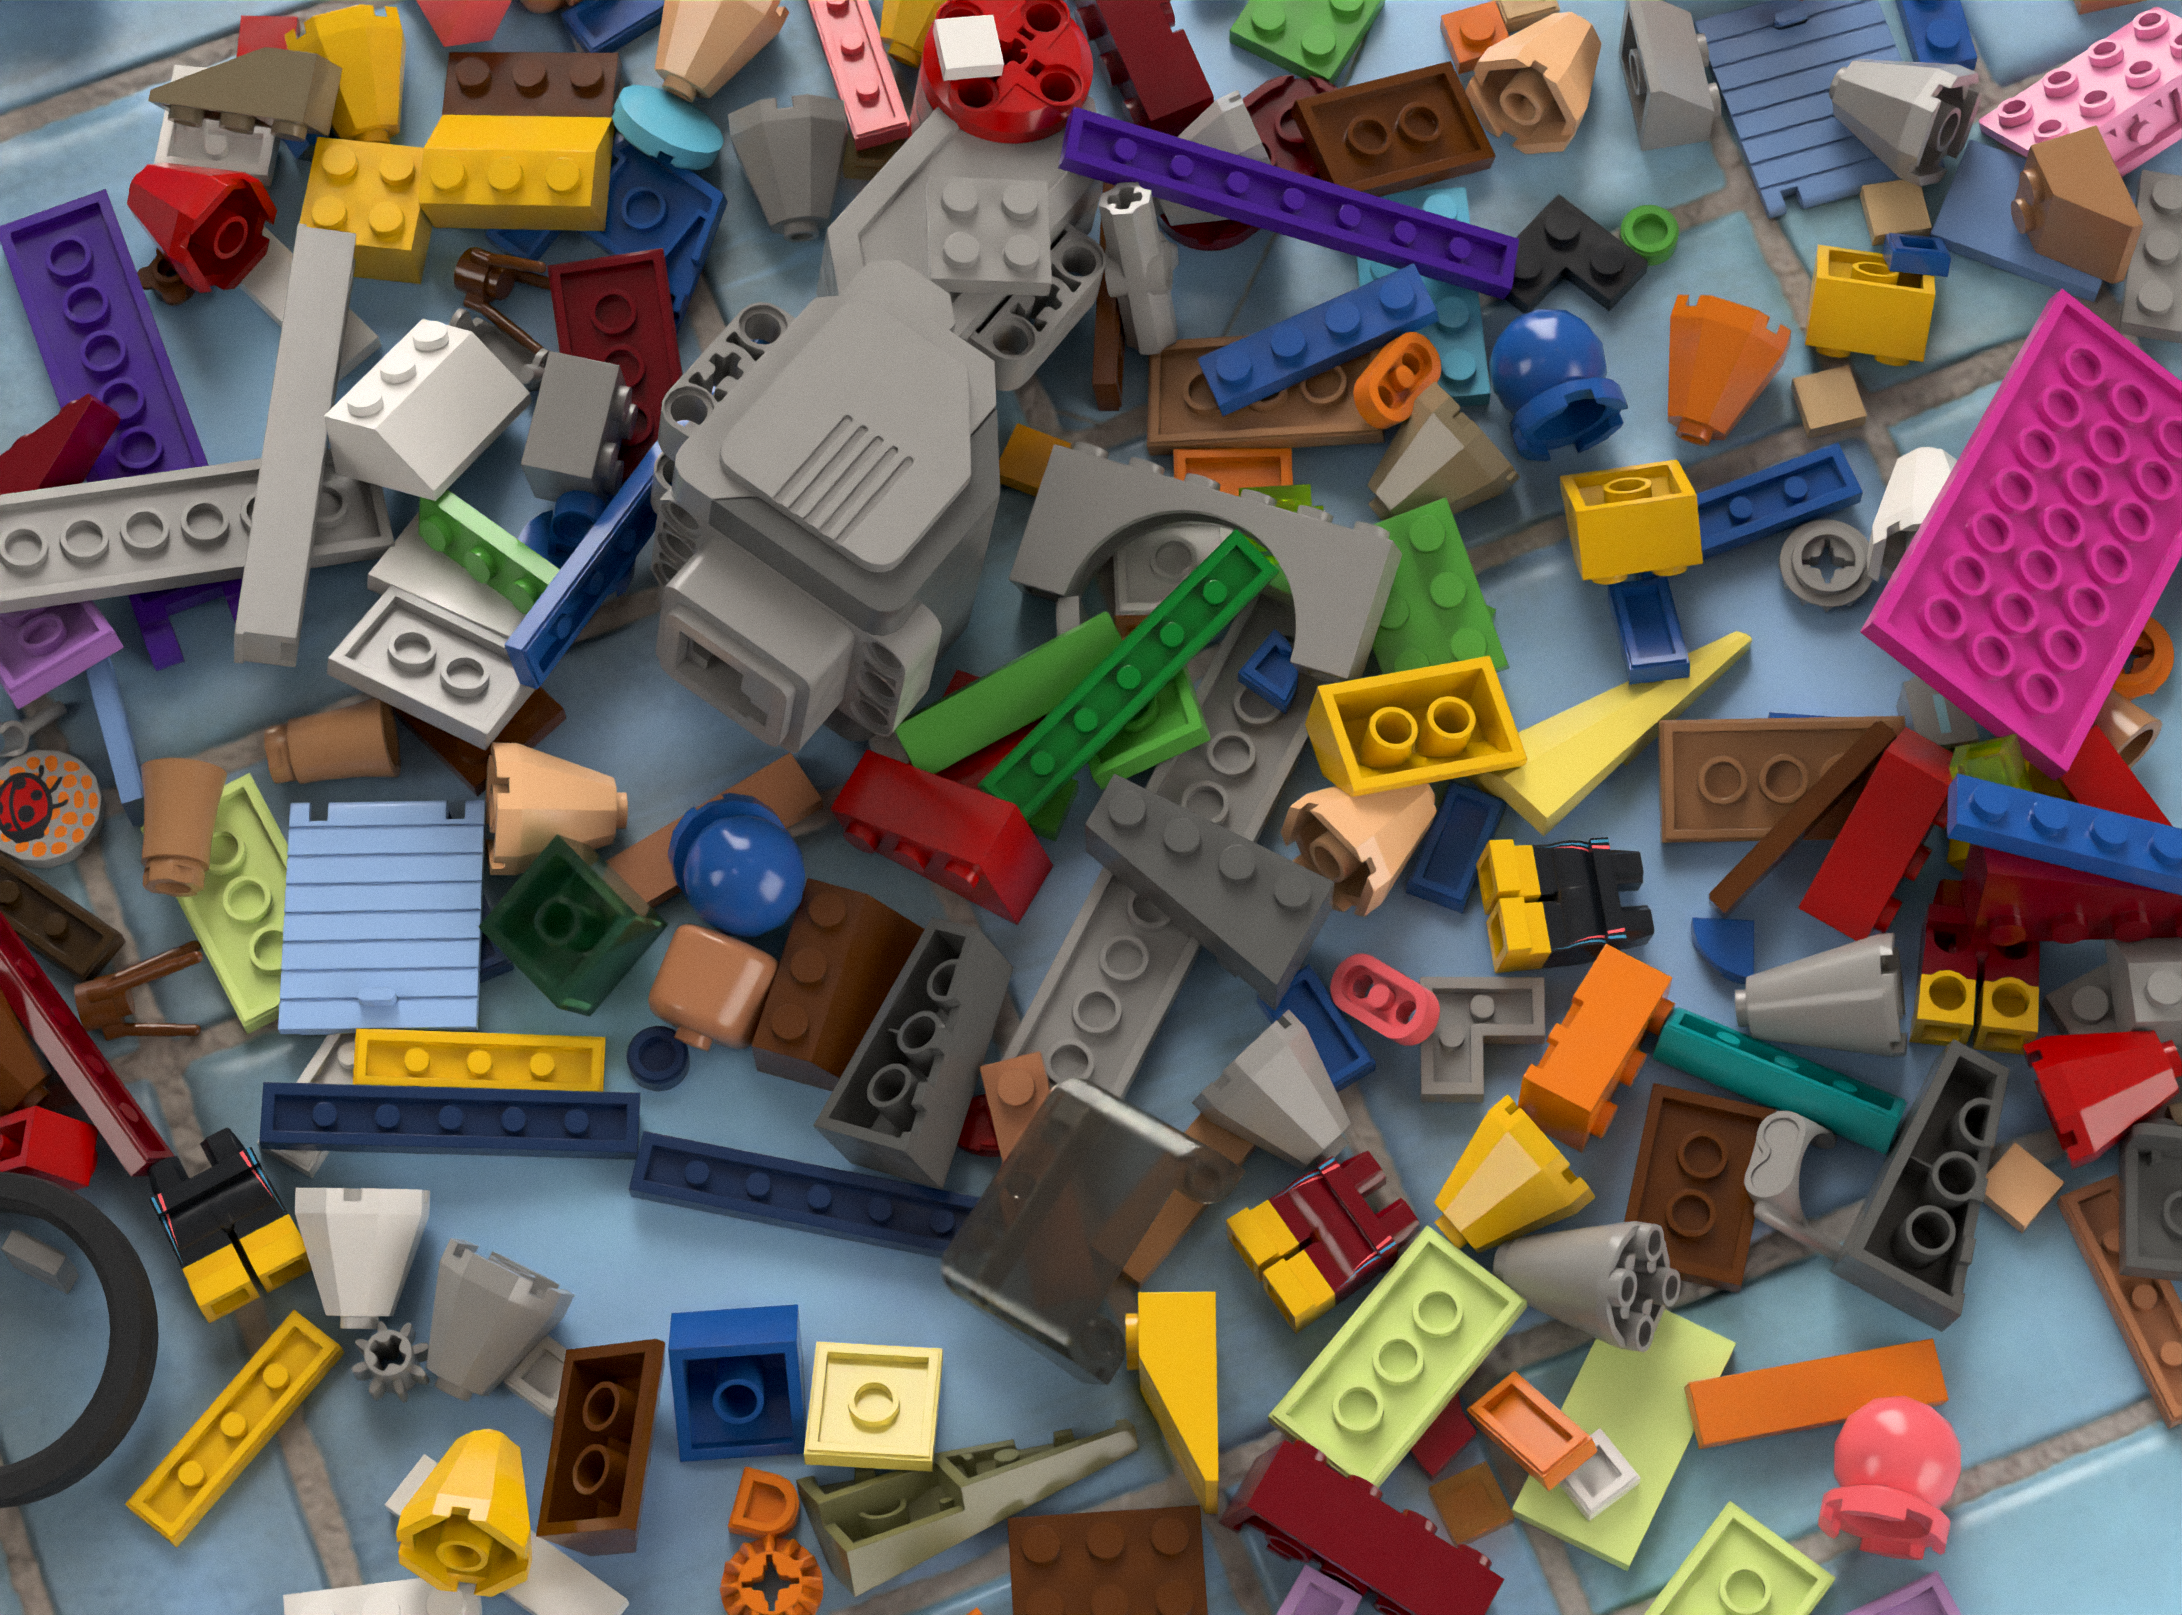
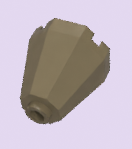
M1435 381L1414 401L1412 415L1401 424L1367 484L1376 496L1368 505L1382 521L1445 497L1454 515L1503 494L1520 478L1511 463L1472 419L1470 420L1463 412H1459L1461 407Z

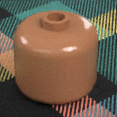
M684 924L675 931L648 997L650 1010L656 1017L678 1028L674 1038L687 1045L706 1052L709 1051L712 1042L737 1050L746 1049L752 1045L779 961L768 953L726 934L699 925Z

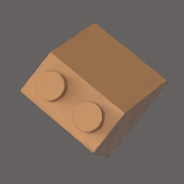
M2097 125L2030 146L2024 169L2019 174V186L2015 199L2011 202V215L2019 233H2027L2035 252L2111 284L2124 281L2143 227V221Z

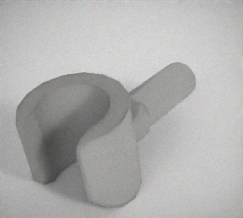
M57 701L20 722L14 720L0 722V734L3 735L5 740L4 749L0 752V759L23 754L27 750L31 735L67 713L64 704L61 701Z

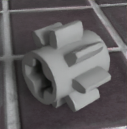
M380 1321L377 1323L378 1333L374 1334L368 1341L364 1339H357L355 1341L365 1361L353 1366L352 1371L357 1380L365 1381L373 1378L369 1386V1392L374 1400L378 1401L386 1391L397 1394L404 1403L408 1400L407 1391L416 1383L428 1385L430 1382L426 1372L420 1367V1362L427 1361L429 1345L428 1343H419L411 1346L415 1340L416 1332L410 1323H406L398 1332L388 1330L386 1325ZM401 1353L404 1359L402 1365L390 1363L384 1371L381 1365L384 1358L395 1360Z

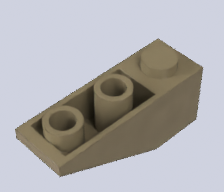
M263 47L151 89L148 101L168 111V120L180 125L200 128L204 119L220 121L219 127L222 129L252 135L255 126L271 128L270 134L273 136L304 142L306 133L329 136L343 68L316 53Z

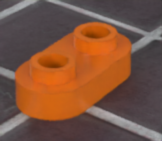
M1407 332L1395 338L1382 348L1357 379L1353 392L1357 411L1368 424L1377 429L1384 430L1408 419L1412 415L1416 398L1434 381L1438 382L1441 375V360L1430 340L1417 332Z

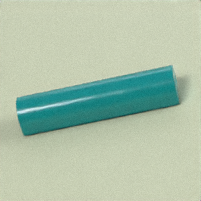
M1680 1007L1674 1008L1665 1023L1652 1057L1655 1061L1777 1111H1792L1831 1130L1833 1134L1884 1155L1888 1152L1908 1103L1901 1097L1761 1040L1754 1039L1749 1035Z

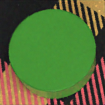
M1642 205L1632 209L1624 217L1619 240L1647 260L1648 266H1654L1667 261L1674 254L1678 242L1679 226L1675 217L1666 209L1656 205Z

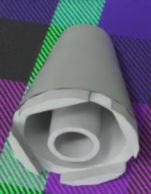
M1879 933L1747 976L1746 989L1735 990V1009L1738 1026H1749L1751 1037L1754 1039L1886 1057L1906 1056L1907 1032L1900 1033L1899 1019L1906 1015L1900 956L1898 947H1894L1895 933Z

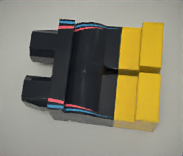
M1608 837L1590 838L1588 842L1568 840L1547 845L1514 846L1513 839L1489 840L1476 863L1484 914L1490 915L1486 925L1495 973L1595 962L1605 944L1618 950L1646 945L1654 934L1651 909H1649L1648 905L1621 907L1618 892L1637 891L1643 883L1644 871L1640 852L1610 850Z
M224 1128L206 1137L200 1143L212 1167L191 1178L188 1177L178 1156L167 1157L147 1169L152 1191L155 1195L149 1201L178 1259L193 1296L208 1323L260 1297L231 1241L234 1237L237 1236L250 1263L267 1293L312 1270L303 1238L252 1147L245 1149L244 1145L230 1128Z

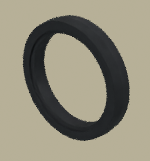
M0 1172V1213H16L43 1219L63 1231L78 1245L93 1265L100 1279L107 1301L110 1324L109 1349L100 1383L84 1412L59 1439L45 1449L26 1459L0 1467V1508H7L37 1502L67 1489L94 1471L112 1454L136 1421L146 1400L157 1360L159 1333L155 1298L147 1272L137 1252L121 1230L90 1201L66 1187L35 1176Z

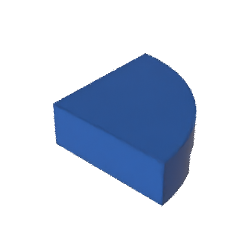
M1274 628L1238 671V681L1286 715L1294 703L1297 694L1298 671L1290 663L1293 652L1291 645Z
M1692 917L1691 935L1694 946L1699 954L1701 953L1707 962L1721 972L1722 976L1727 980L1746 985V977L1754 974V920Z

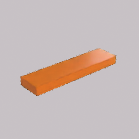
M1933 1338L1689 1382L1684 1387L1699 1450L1845 1423L1849 1415L1875 1398L1905 1395L1931 1407L1944 1405L1949 1400Z

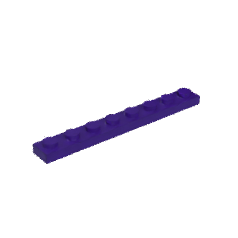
M1074 107L1067 118L1058 169L1112 185L1123 182H1138L1142 188L1151 190L1153 197L1397 269L1414 263L1421 276L1504 300L1512 290L1519 245L1518 238L1078 107Z

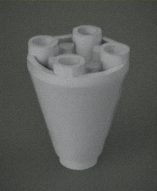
M1638 1221L1526 1235L1516 1238L1515 1241L1506 1240L1499 1246L1493 1262V1275L1527 1300L1528 1306L1609 1345L1638 1352H1645L1650 1348L1654 1332L1662 1317L1665 1306L1671 1307L1676 1303L1681 1288L1679 1272L1676 1269L1670 1268L1662 1227L1657 1224Z

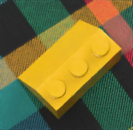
M442 115L423 148L418 204L435 228L605 231L615 126L613 119L610 117Z
M1490 656L1318 686L1305 721V726L1322 775L1351 797L1525 766L1528 760Z

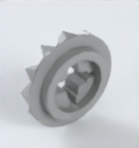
M1815 520L1799 526L1787 537L1780 552L1778 568H1780L1783 577L1784 589H1790L1797 595L1802 606L1811 603L1821 606L1825 612H1828L1833 607L1845 604L1851 607L1860 596L1868 592L1873 580L1868 576L1867 571L1868 540L1854 527L1836 520ZM1824 547H1828V556H1831L1832 565L1842 567V569L1834 571L1830 583H1825V578H1822L1820 569L1811 568V566L1818 565Z

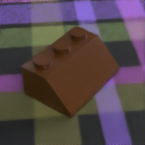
M808 878L751 1045L757 1071L833 1092L925 929L866 893Z
M649 1339L566 1350L536 1537L589 1556L636 1552L665 1368L664 1341Z

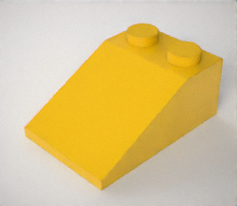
M1138 1292V1313H1127L1125 1317L1127 1370H1139L1140 1391L1205 1514H1218L1216 1292Z

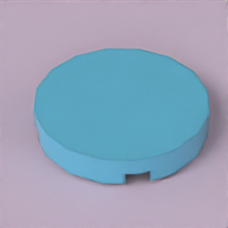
M631 85L624 87L612 110L615 109L612 115L614 125L628 142L649 156L652 155L657 158L660 151L674 156L670 164L677 168L701 170L712 166L724 143L720 129L709 116L692 103L673 93L652 86Z

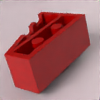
M1905 727L1885 750L1798 908L1855 941L1870 937L1875 929L1881 933H1886L1903 904L1902 901L1894 897L1904 878L1915 882L1932 852V849L1925 846L1924 843L1934 826L1936 825L1943 830L1947 826L1948 787L1956 776L1955 770L1957 768L1958 774L1964 775L1971 763Z
M868 749L830 808L845 830L843 837L855 848L869 854L876 852L1017 926L1053 868L1052 862L1016 804Z

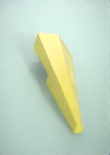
M1735 631L1688 653L1690 661V676L1688 678L1629 685V681L1526 728L1518 732L1528 759L1525 766L1466 777L1481 791L1503 799L1538 832L1545 836L1621 763L1627 766L1658 737L1659 720H1675L1739 660L1750 649L1752 638L1746 633Z

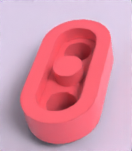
M1361 953L1346 958L1336 968L1332 976L1330 993L1334 1004L1342 1011L1400 1045L1413 1046L1423 1042L1432 1034L1437 1026L1440 1007L1435 994L1371 955ZM1374 983V986L1370 989L1368 996L1365 998L1366 990L1371 984ZM1416 1009L1413 1018L1408 1022L1410 1014Z

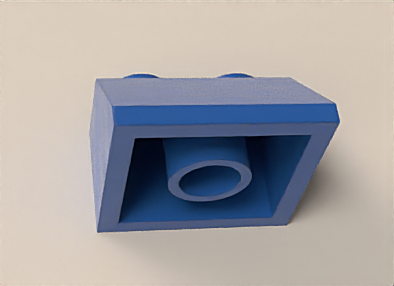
M798 1304L671 1313L668 1354L680 1462L804 1453L807 1427L804 1363Z

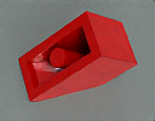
M38 1106L1 1116L0 1172L35 1176L55 1182L72 1191L89 1187L90 1178L96 1169L98 1154L95 1149L98 1129L94 1125Z

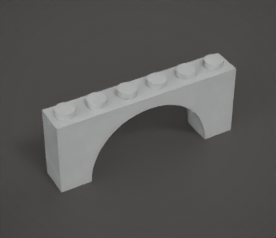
M1077 441L1073 449L1054 444L1008 579L1022 593L1053 602H1058V598L1079 596L1081 599L1090 581L1105 562L1122 547L1147 533L1165 527L1184 524L1213 525L1232 531L1237 529L1242 535L1254 540L1276 558L1290 585L1296 614V633L1290 663L1300 674L1332 684L1362 678L1402 557V553L1394 541L1389 539V531L1360 521L1355 522L1353 529L1333 524V516L1310 506L1299 505L1297 513L1275 507L1276 499L1249 489H1243L1240 497L1219 491L1221 485L1218 482L1197 474L1187 473L1184 481L1163 475L1165 469L1162 466L1141 458L1131 457L1128 465L1108 459L1109 452L1088 443Z

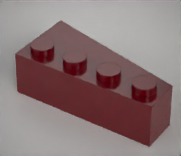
M1073 0L1077 7V10L1074 11L1077 25L1088 42L1095 41L1101 55H1098V63L1104 80L1110 88L1118 86L1125 99L1121 102L1126 122L1178 137L1214 102V95L1184 29L1174 32L1171 30L1175 26V16L1170 3L1171 0Z
M1971 843L1969 845L1961 885L1970 943H1993L1999 946H2010L2019 942L2038 941L2073 944L2082 940L2117 939L2122 942H2137L2145 938L2180 937L2182 939L2181 895Z
M1283 1440L1256 1457L1218 1522L1238 1534L1243 1525L1247 1524L1265 1534L1264 1538L1268 1542L1266 1550L1288 1562H1290L1291 1558L1303 1563H1309L1312 1560L1321 1566L1319 1572L1362 1595V1598L1366 1592L1378 1597L1373 1607L1382 1615H1485L1505 1580L1490 1570L1492 1562L1484 1554L1464 1544H1458L1457 1548L1435 1535L1438 1528L1429 1519L1408 1509H1404L1402 1513L1398 1512L1380 1500L1383 1493L1371 1482L1356 1475H1349L1346 1479L1326 1466L1328 1458L1324 1453L1301 1440H1295L1293 1444Z

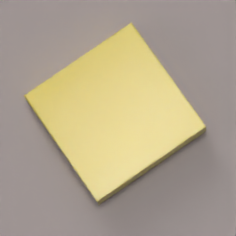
M816 1341L804 1447L805 1465L933 1472L943 1368V1349Z

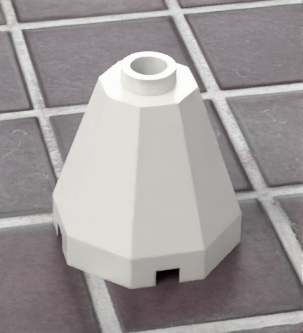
M1920 447L1897 459L1872 525L1867 552L1868 576L1879 582L1881 575L1889 582L1955 466L1957 460L1943 449Z
M296 1188L295 1215L326 1316H340V1328L377 1329L379 1316H394L429 1218L430 1190Z

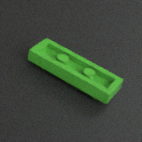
M448 489L436 501L420 497L418 535L433 550L446 554L464 567L475 580L489 585L511 601L517 610L527 615L560 569Z

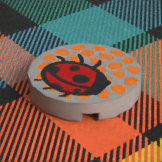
M35 750L12 758L0 768V851L21 866L49 869L71 862L84 852L83 847L91 841L92 837L96 839L103 827L106 804L100 784L96 776L80 759L62 751Z

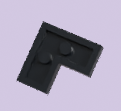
M1558 194L1516 237L1519 239L1513 285L1505 300L1523 314L1529 313L1563 278H1566L1598 304L1610 311L1647 273L1648 261Z

